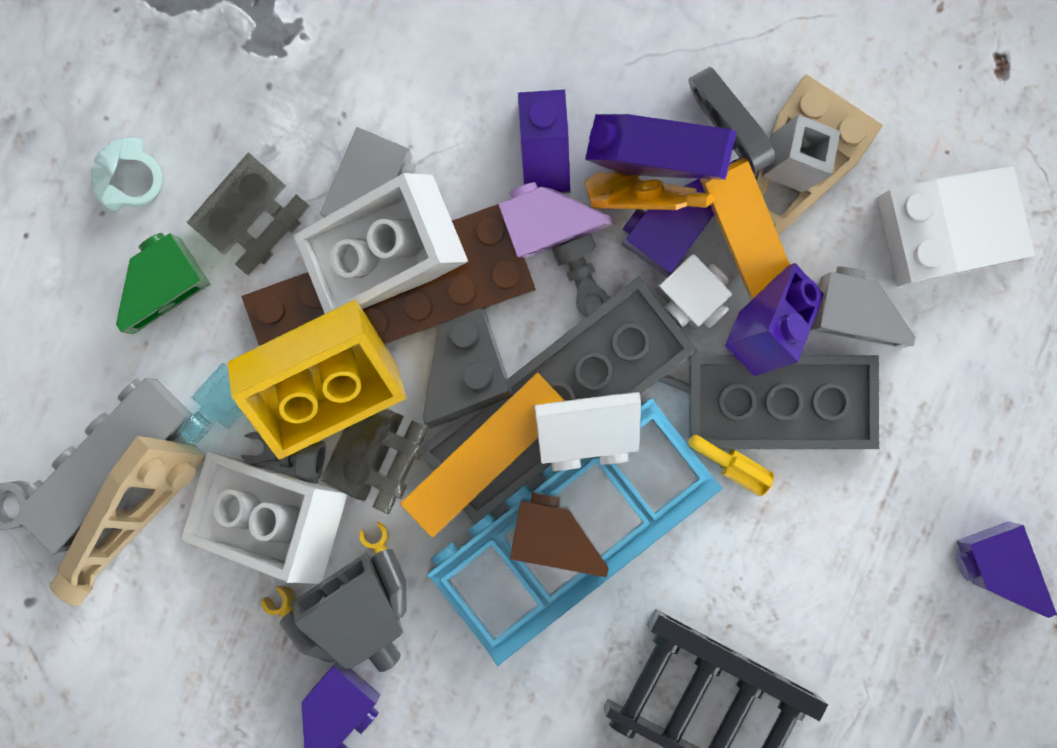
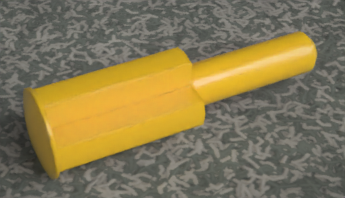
M697 434L690 437L688 441L689 447L719 464V467L723 469L721 474L759 497L765 495L770 490L774 482L773 472L734 449L730 450L728 454Z

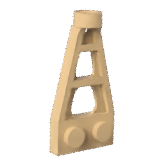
M807 74L801 79L777 115L771 134L798 114L841 132L832 175L805 192L799 191L796 200L783 214L777 215L768 209L778 235L859 163L883 126ZM763 169L757 172L755 179L762 196H764L771 180L762 177Z
M137 436L109 472L58 568L59 572L50 582L52 592L67 604L73 606L81 605L93 590L95 577L183 487L193 480L196 469L206 456L192 444ZM130 487L152 489L134 509H116L124 493ZM104 528H114L98 545H95Z

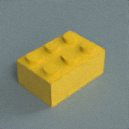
M356 299L227 362L231 397L279 460L406 399L398 365Z

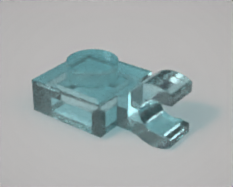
M221 363L191 397L201 408L189 417L177 432L191 444H198L217 421L229 429L243 414L231 397L228 366L225 363Z

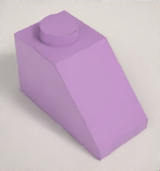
M536 182L511 190L509 193L512 199L499 204L517 257L530 258L614 225L611 215L592 208L554 189L538 188Z

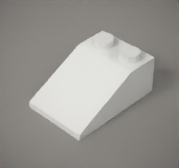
M1014 166L890 189L877 197L897 287L1035 256Z
M403 173L294 234L325 314L355 299L360 307L364 309L430 282L468 262L433 175Z
M640 392L534 405L541 463H551L552 471L581 468L580 459L598 456L600 465L628 462V453L639 451Z
M207 451L181 540L287 583L319 584L324 577L348 494L319 483L300 480V477Z

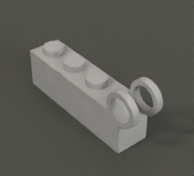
M144 378L142 382L139 379H135L118 395L117 399L121 403L109 415L102 413L88 425L84 431L88 437L76 449L71 446L54 460L51 466L55 471L44 482L38 480L33 484L26 481L0 483V531L24 527L52 555L67 551L109 472L137 436L174 441L196 417L157 379ZM9 491L17 497L20 505L19 513L15 519L9 517L3 507L4 498Z

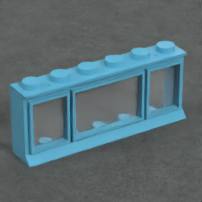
M648 398L641 403L639 451L629 452L628 462L600 465L598 456L580 459L581 468L552 471V466L550 465L541 472L546 479L532 490L525 484L504 501L509 508L494 519L488 513L476 524H473L467 530L472 537L457 548L451 542L430 559L435 566L430 569L427 576L432 579L489 652L497 667L723 489L652 398ZM532 492L561 497L559 505L570 509L608 566L607 578L511 560L510 553L521 498L531 500Z

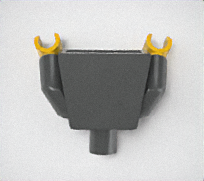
M377 522L382 531V538L378 543L370 544L363 529L359 533L361 543L374 552L372 560L367 552L296 600L295 594L289 587L276 586V591L283 598L280 608L275 606L271 598L265 597L262 599L263 610L270 615L279 614L282 618L280 621L281 627L300 653L329 663L337 661L345 669H353L369 658L379 672L391 669L399 661L401 654L392 642L403 633L400 618L407 611L406 579L394 551L386 547L389 542V531L380 522Z

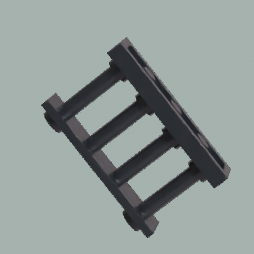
M655 608L647 626L650 632L656 634L653 639L656 645L624 706L622 707L607 699L604 711L606 717L611 719L609 726L626 737L634 738L636 733L664 748H699L682 739V736L714 675L719 677L723 670L738 678L736 686L739 690L708 748H730L755 699H761L764 692L780 700L777 708L781 711L761 748H783L797 720L803 721L805 716L808 715L820 722L828 704L814 692ZM682 648L697 656L694 662L697 668L664 729L640 715L672 654L678 655Z

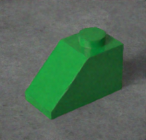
M158 233L149 237L139 245L138 248L141 252L130 258L116 326L120 332L134 335L211 285L182 239L171 233L165 236L163 233Z

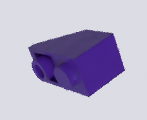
M796 263L788 265L739 311L725 347L753 376L797 363L824 293Z
M336 661L301 702L304 748H348L342 742L354 729L362 734L379 714V711L374 706L381 694L355 671L345 669Z

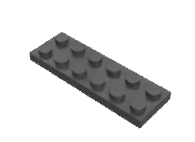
M638 276L509 377L508 381L514 395L538 372L564 401L640 392L641 395L696 352L697 349L641 277ZM510 398L457 418L417 451L434 471ZM538 438L463 509L474 524L551 465V463H541Z

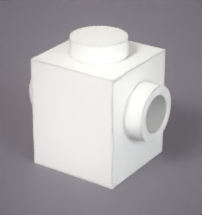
M694 253L655 289L668 303L664 308L681 328L688 324L692 329L698 328L702 323L711 328L729 311L724 302L733 295L726 288L730 283L727 276L713 263L705 266Z

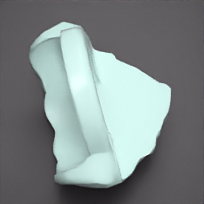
M117 138L115 141L108 142V145H105L102 150L98 151L94 158L95 165L91 168L90 181L92 192L96 195V199L101 205L114 213L119 212L123 206L138 207L147 205L156 198L161 190L163 177L160 166L154 158L144 153V143L139 138ZM119 158L123 160H137L147 165L153 178L148 192L142 196L131 197L122 193L118 188L109 185Z

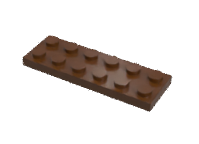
M499 204L452 220L467 257V263L430 282L362 309L385 345L436 327L439 324L476 309H486L536 291L525 258L517 257ZM308 272L241 296L259 346L325 314Z

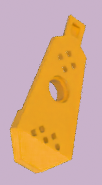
M597 172L584 181L592 208L678 210L686 206L706 208L716 200L714 194L698 193L696 188L664 184L658 179L639 180V176Z

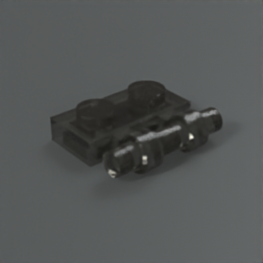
M248 152L186 223L224 255L238 242L246 251L235 265L249 276L260 263L265 265L274 255L271 250L288 231L293 233L301 224L298 219L310 206L297 194L284 208L274 199L286 185ZM265 210L274 220L256 239L247 230Z
M386 408L343 429L321 477V481L362 501H366L373 486L380 491L372 507L383 513L390 514L396 499H402L407 488L404 481L414 459L420 460L425 446L421 444L428 431V427L411 420L405 436H402L397 431L404 416ZM391 447L397 450V453L387 475L379 472Z

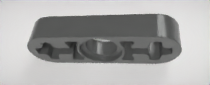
M708 67L688 79L694 98L713 125L737 132L733 150L740 159L744 158L749 161L753 174L776 162L774 149L763 129L712 67Z

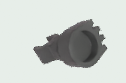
M591 233L552 248L558 266L568 264L570 271L566 273L569 282H575L577 289L576 307L585 317L588 316V311L584 301L589 294H597L602 304L609 300L607 293L595 283L591 273L595 272L593 264H587L584 257L591 254L596 247Z
M250 432L244 436L258 439L264 446L263 453L258 457L254 455H241L246 462L250 464H264L269 461H278L281 467L292 468L295 464V473L297 477H300V480L318 483V479H321L326 454L324 441H318L279 460L258 432Z

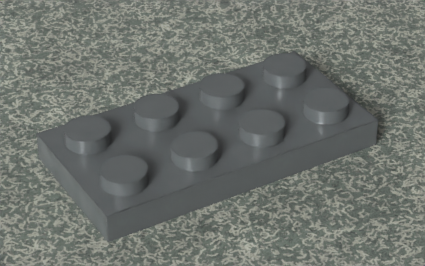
M690 355L689 439L697 434L720 449H879V355H801L797 363L757 376H753L734 355Z

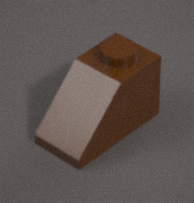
M532 492L531 500L521 498L510 553L511 560L607 578L608 566L570 509L559 505L561 497Z

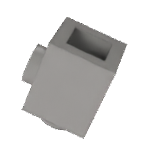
M798 114L771 134L770 142L776 155V162L763 168L762 177L800 192H805L832 175L841 131Z

